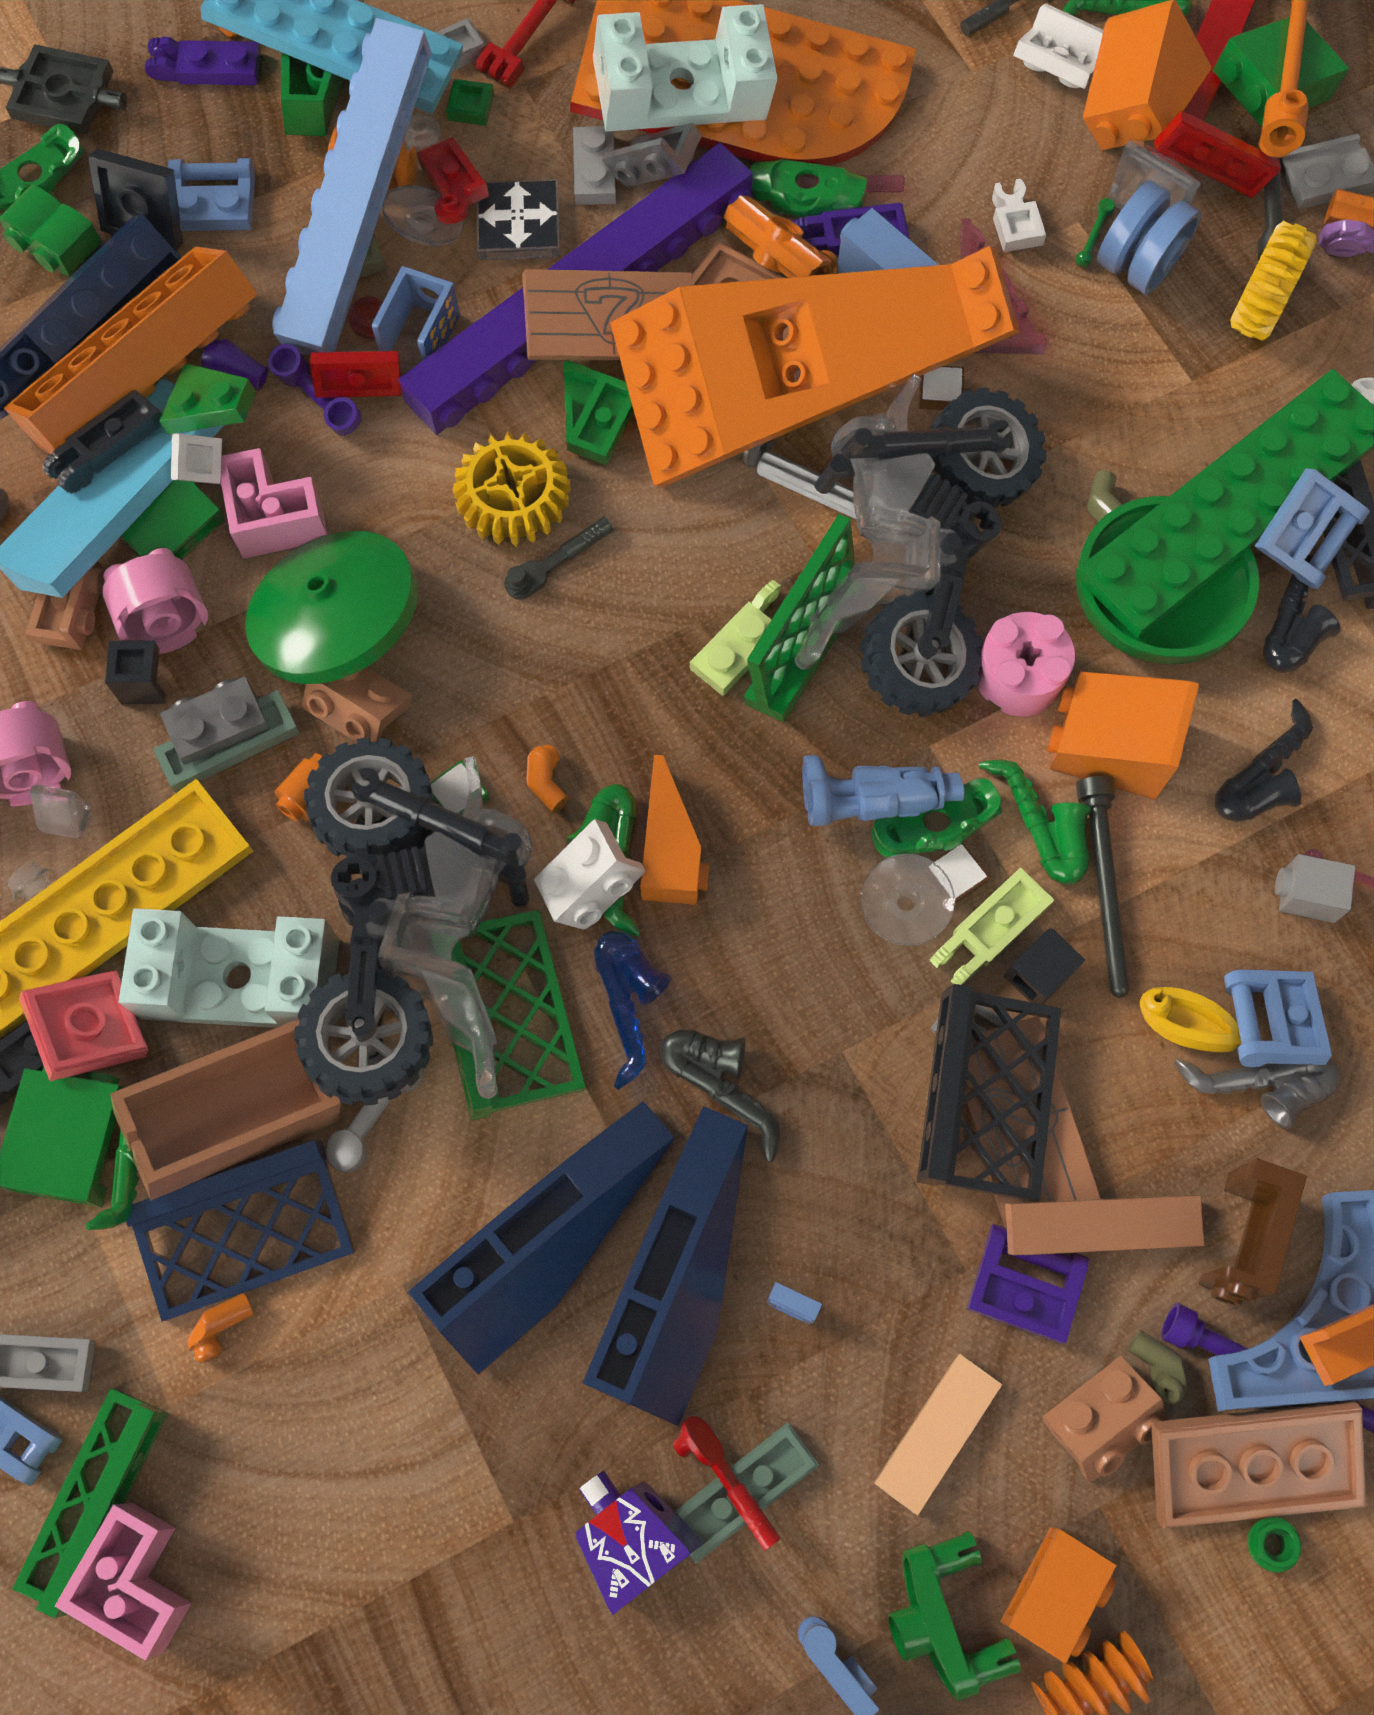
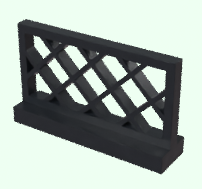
M952 984L941 993L916 1183L933 1186L945 1185L1032 1202L1040 1201L1062 1008L974 992L972 987ZM976 1005L993 1008L1004 1023L1002 1027L987 1038H985L974 1023ZM1007 1011L1016 1012L1020 1014H1018L1016 1017L1012 1019L1010 1015L1007 1013ZM1027 1015L1047 1018L1045 1038L1035 1046L1030 1044L1016 1025L1018 1021ZM1008 1029L1025 1053L1006 1066L989 1042ZM973 1036L978 1044L970 1049ZM1044 1046L1043 1057L1041 1059V1057L1036 1051H1038ZM982 1048L999 1072L979 1085L968 1070L969 1057ZM1029 1057L1040 1072V1083L1038 1087L1026 1094L1010 1070ZM1003 1077L1019 1101L1000 1114L983 1090ZM967 1083L972 1092H970L968 1095L964 1097L965 1086ZM1038 1094L1036 1107L1031 1099ZM976 1096L993 1120L973 1134L962 1119V1109L965 1103ZM1021 1106L1026 1108L1035 1121L1034 1133L1023 1142H1020L1004 1120ZM997 1125L1013 1146V1149L994 1163L978 1141V1138ZM961 1131L966 1140L958 1145L959 1133ZM1033 1142L1032 1153L1030 1155L1029 1152L1026 1150V1147ZM968 1145H971L987 1167V1169L974 1178L954 1175L957 1154ZM1016 1154L1021 1157L1029 1168L1027 1188L1011 1186L999 1170L1000 1166ZM992 1174L997 1183L984 1181L983 1179Z

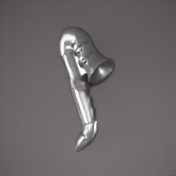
M1180 1058L1174 1062L1185 1081L1200 1093L1214 1094L1219 1092L1230 1094L1232 1091L1244 1092L1250 1087L1253 1090L1265 1089L1266 1086H1272L1275 1091L1264 1093L1261 1095L1260 1101L1269 1118L1285 1129L1294 1126L1296 1117L1304 1109L1329 1099L1338 1090L1341 1079L1340 1069L1331 1059H1329L1326 1065L1267 1063L1259 1067H1241L1212 1074H1204L1196 1065Z

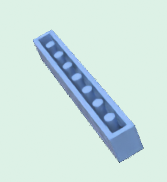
M376 18L372 32L367 33L362 45L363 60L359 72H354L350 80V100L346 111H341L338 117V136L333 150L330 149L326 154L324 161L325 176L321 188L315 190L311 201L312 216L308 228H303L299 236L298 250L300 253L295 267H291L286 276L285 288L287 293L282 307L279 306L273 316V333L280 343L293 345L302 354L311 356V352H335L432 54L424 30Z

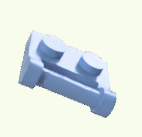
M238 158L237 163H184L183 159H169L168 168L174 169L181 231L251 230L255 186V168L252 158ZM190 180H238V185L186 186V182Z
M1305 469L1255 547L1294 574L1300 582L1313 589H1319L1326 579L1323 573L1355 525L1362 524L1370 511L1317 470ZM1338 510L1341 515L1310 562H1306L1305 558Z
M1235 970L1224 976L1226 992L1233 998L1241 1039L1238 1055L1242 1066L1259 1067L1267 1063L1326 1065L1332 1053L1313 972ZM1252 992H1263L1273 1041H1261Z
M809 1616L803 1619L798 1628V1638L808 1657L854 1715H875L879 1708L871 1698V1695L878 1688L852 1655L845 1662L835 1652L837 1646L836 1638L824 1620L816 1616Z

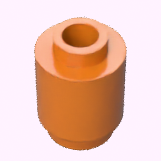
M314 753L310 759L304 758L274 791L279 799L276 803L277 808L294 822H297L300 818L310 821L306 811L304 791L309 789L307 779L311 770L316 771L319 767L318 761L322 757L320 754Z

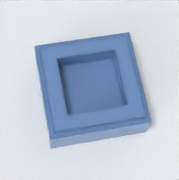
M775 1282L767 1300L768 1306L808 1325L815 1321L822 1306L821 1303Z

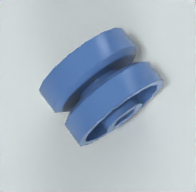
M1148 180L1133 194L1113 222L1100 246L1097 264L1114 275L1120 274L1129 268L1128 284L1144 295H1148L1161 284L1184 253L1198 228L1202 212L1186 201H1178L1170 206V191L1153 180Z

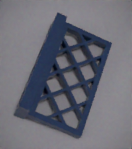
M313 1140L196 1181L152 1201L148 1198L131 1204L132 1211L126 1223L128 1227L132 1226L162 1322L355 1253L325 1160L327 1156L322 1140ZM317 1172L323 1192L314 1209L290 1198L300 1177ZM289 1182L283 1194L271 1189L272 1187ZM261 1191L279 1200L267 1226L242 1214L251 1195ZM241 1199L236 1210L224 1205ZM325 1202H327L331 1217L321 1213ZM286 1204L311 1215L298 1241L273 1229ZM213 1208L232 1217L220 1242L195 1231L203 1213ZM193 1216L188 1227L176 1222ZM317 1219L335 1227L341 1247L322 1253L305 1245ZM238 1221L263 1232L251 1258L226 1246ZM166 1225L184 1234L172 1259L154 1252L148 1231ZM269 1236L295 1247L286 1266L278 1270H274L257 1261ZM191 1238L215 1249L203 1275L178 1263ZM301 1251L313 1256L295 1263ZM222 1253L247 1265L236 1285L226 1287L210 1279ZM158 1262L167 1266L163 1276ZM253 1268L265 1273L248 1280ZM175 1270L199 1283L189 1302L172 1307L166 1285ZM205 1286L216 1290L214 1293L200 1297Z

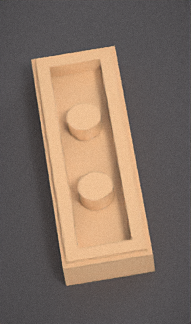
M958 1354L881 1470L874 1484L918 1516L1002 1384L967 1358Z

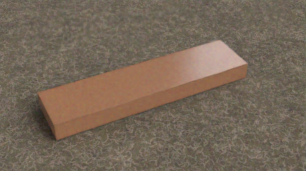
M1199 1195L1005 1203L1008 1254L1014 1256L1204 1246L1201 1196Z

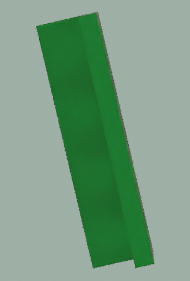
M110 1388L12 1587V1590L38 1601L37 1611L54 1619L68 1615L55 1607V1604L112 1506L126 1502L168 1412L117 1389ZM118 1404L131 1409L132 1413L118 1441L115 1442L109 1422ZM102 1437H103L105 1446L102 1447V1448L97 1449V1447H98V1445H99V1443H100V1441H101V1439H102ZM108 1453L109 1460L94 1491L91 1492L85 1471L92 1459ZM79 1487L81 1496L72 1500L77 1488ZM83 1503L85 1509L69 1542H66L61 1520L67 1509ZM54 1537L56 1547L47 1551ZM58 1554L60 1561L46 1589L32 1583L41 1561Z

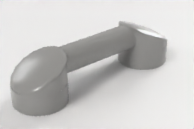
M423 1067L418 1072L420 1078L411 1087L406 1085L400 1090L401 1093L412 1092L421 1085L424 1078ZM388 1096L378 1099L379 1104L364 1105L347 1130H339L328 1139L326 1156L330 1165L342 1173H353L363 1167L368 1156V1149L363 1140L391 1100L388 1099Z

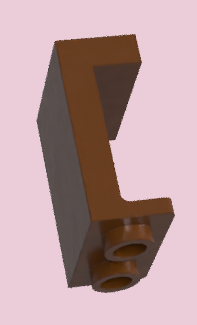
M1259 1158L1228 1173L1224 1191L1250 1200L1252 1203L1234 1268L1225 1266L1201 1274L1199 1285L1212 1289V1298L1229 1305L1241 1306L1242 1301L1255 1303L1256 1299L1276 1294L1307 1179L1306 1175Z

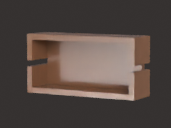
M299 1019L110 1093L114 1115L130 1152L133 1153L135 1165L151 1201L339 1121L341 1108L339 1098L336 1096L331 1098L320 1091L318 1085L311 1082L297 1055L294 1029L295 1026H299Z

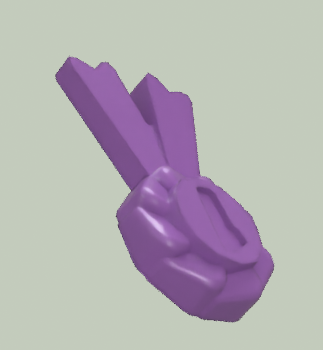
M1340 220L1324 226L1319 233V246L1324 249L1327 255L1348 258L1357 254H1364L1366 251L1374 254V230L1367 223L1361 221Z

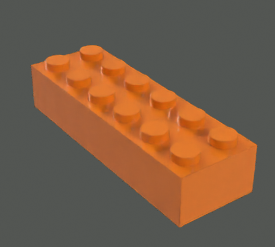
M195 246L14 398L4 409L39 449L52 454L56 448L66 442L65 439L132 390H137L145 398L150 396L156 388L154 386L156 381L165 374L171 375L180 370L187 363L185 356L196 347L202 348L214 341L219 335L217 329L227 320L234 321L243 316L250 308L248 302L257 296L258 293L227 251Z

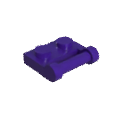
M992 1224L986 1238L984 1252L966 1310L1056 1343L1066 1344L1086 1276L1089 1258L1077 1253H1073L1071 1256L1063 1253L1010 1255L1065 1275L1063 1288L998 1265L1001 1253L1010 1255L1008 1254L1007 1228Z

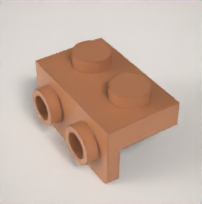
M99 560L63 598L37 594L25 632L26 637L31 642L77 650L83 649L86 636L91 635L95 626L94 610L98 597L103 595L105 583L103 575L105 569Z
M366 667L353 675L336 681L321 684H305L302 707L355 742L360 738H370L371 742H379L383 729L410 708L413 695Z
M1119 1356L1042 1416L1045 1426L1076 1460L1082 1475L1089 1483L1096 1480L1099 1476L1106 1477L1114 1473L1122 1465L1125 1456L1140 1444H1150L1152 1442L1151 1422L1167 1421L1162 1398L1122 1356Z

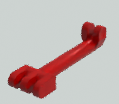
M537 0L503 48L491 42L488 43L476 61V70L482 73L488 71L489 77L496 81L501 78L503 85L509 88L512 87L525 70L522 59L517 57L557 0ZM565 0L571 4L575 2V0Z

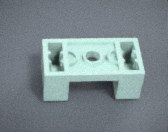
M763 4L722 7L716 39L645 44L640 12L602 14L597 17L593 62L605 132L673 127L689 123L700 125L767 119L778 78ZM675 78H683L690 83L691 87L680 90L672 85L670 81Z
M133 909L118 1003L141 1020L277 1028L299 1019L298 1013L302 1004L308 1005L311 1000L309 994L318 985L323 988L329 983L328 978L336 974L340 939L325 919L277 916L275 931L196 927L181 911ZM238 966L249 967L251 971L249 982L238 989L230 988L227 984V977L231 970Z

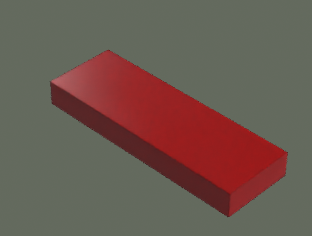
M1182 110L1154 140L1155 151L1251 198L1281 170L1279 159L1266 155L1262 150Z

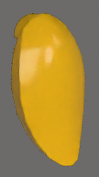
M1157 987L1149 989L1140 999V1008L1145 1021L1154 1031L1180 1046L1210 1052H1231L1241 1045L1238 1024L1234 1018L1217 1003L1198 993L1181 988Z

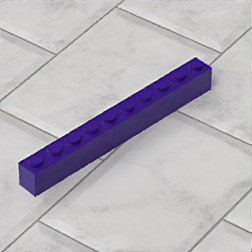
M718 143L688 165L684 174L673 176L547 270L657 272L672 259L676 260L682 257L688 248L700 238L713 234L719 225L725 221L723 217L728 205L736 201L740 195L752 198L753 173L725 146ZM523 287L398 378L405 403L436 436L447 427L450 428L457 425L465 414L479 403H485L492 399L498 389L510 380L523 376L530 368V365L537 361L528 360Z

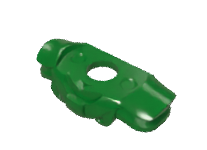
M64 124L53 126L41 136L40 143L0 169V211L9 208L30 185L38 186L49 194L56 188L55 185L66 176L76 161L85 153L84 148L70 128ZM28 164H35L42 168V174L36 181L25 182L19 178L21 168Z
M779 159L756 162L750 169L753 173V198L757 201L772 202V208L777 213L790 215L795 219L821 215V212L859 208L862 207L865 200L867 178L852 173L845 168ZM804 174H813L819 178V183L813 188L804 189L796 184V180Z
M978 778L963 785V801L944 802L943 808L931 809L927 812L919 813V816L899 817L897 815L891 818L876 819L871 829L873 844L876 850L884 857L926 853L943 849V851L954 849L960 846L963 840L973 835L986 823L1002 813L1000 806L1001 798L998 791L990 780ZM932 812H940L949 818L950 825L941 832H933L924 826L923 820Z

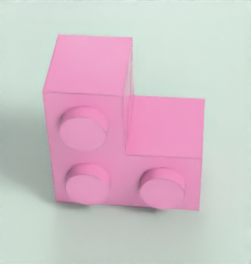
M260 448L221 456L220 480L229 530L243 559L300 547L311 540L328 535L322 503L311 477L274 484L272 474Z
M134 1503L114 1504L55 1607L144 1660L163 1654L192 1604L148 1577L176 1528Z

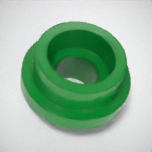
M1266 1517L1259 1519L1251 1526L1247 1536V1548L1251 1558L1259 1567L1270 1572L1280 1573L1290 1570L1298 1562L1301 1555V1540L1296 1529L1286 1520L1278 1517ZM1270 1534H1275L1280 1541V1549L1273 1555L1265 1548V1540Z

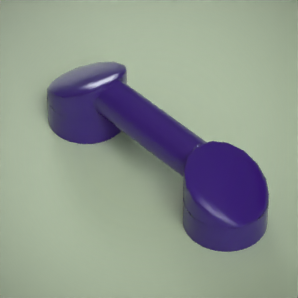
M282 344L272 350L268 359L270 370L284 384L291 387H300L324 410L325 422L335 434L346 436L357 429L362 420V413L353 401L345 397L315 398L309 363L295 346Z

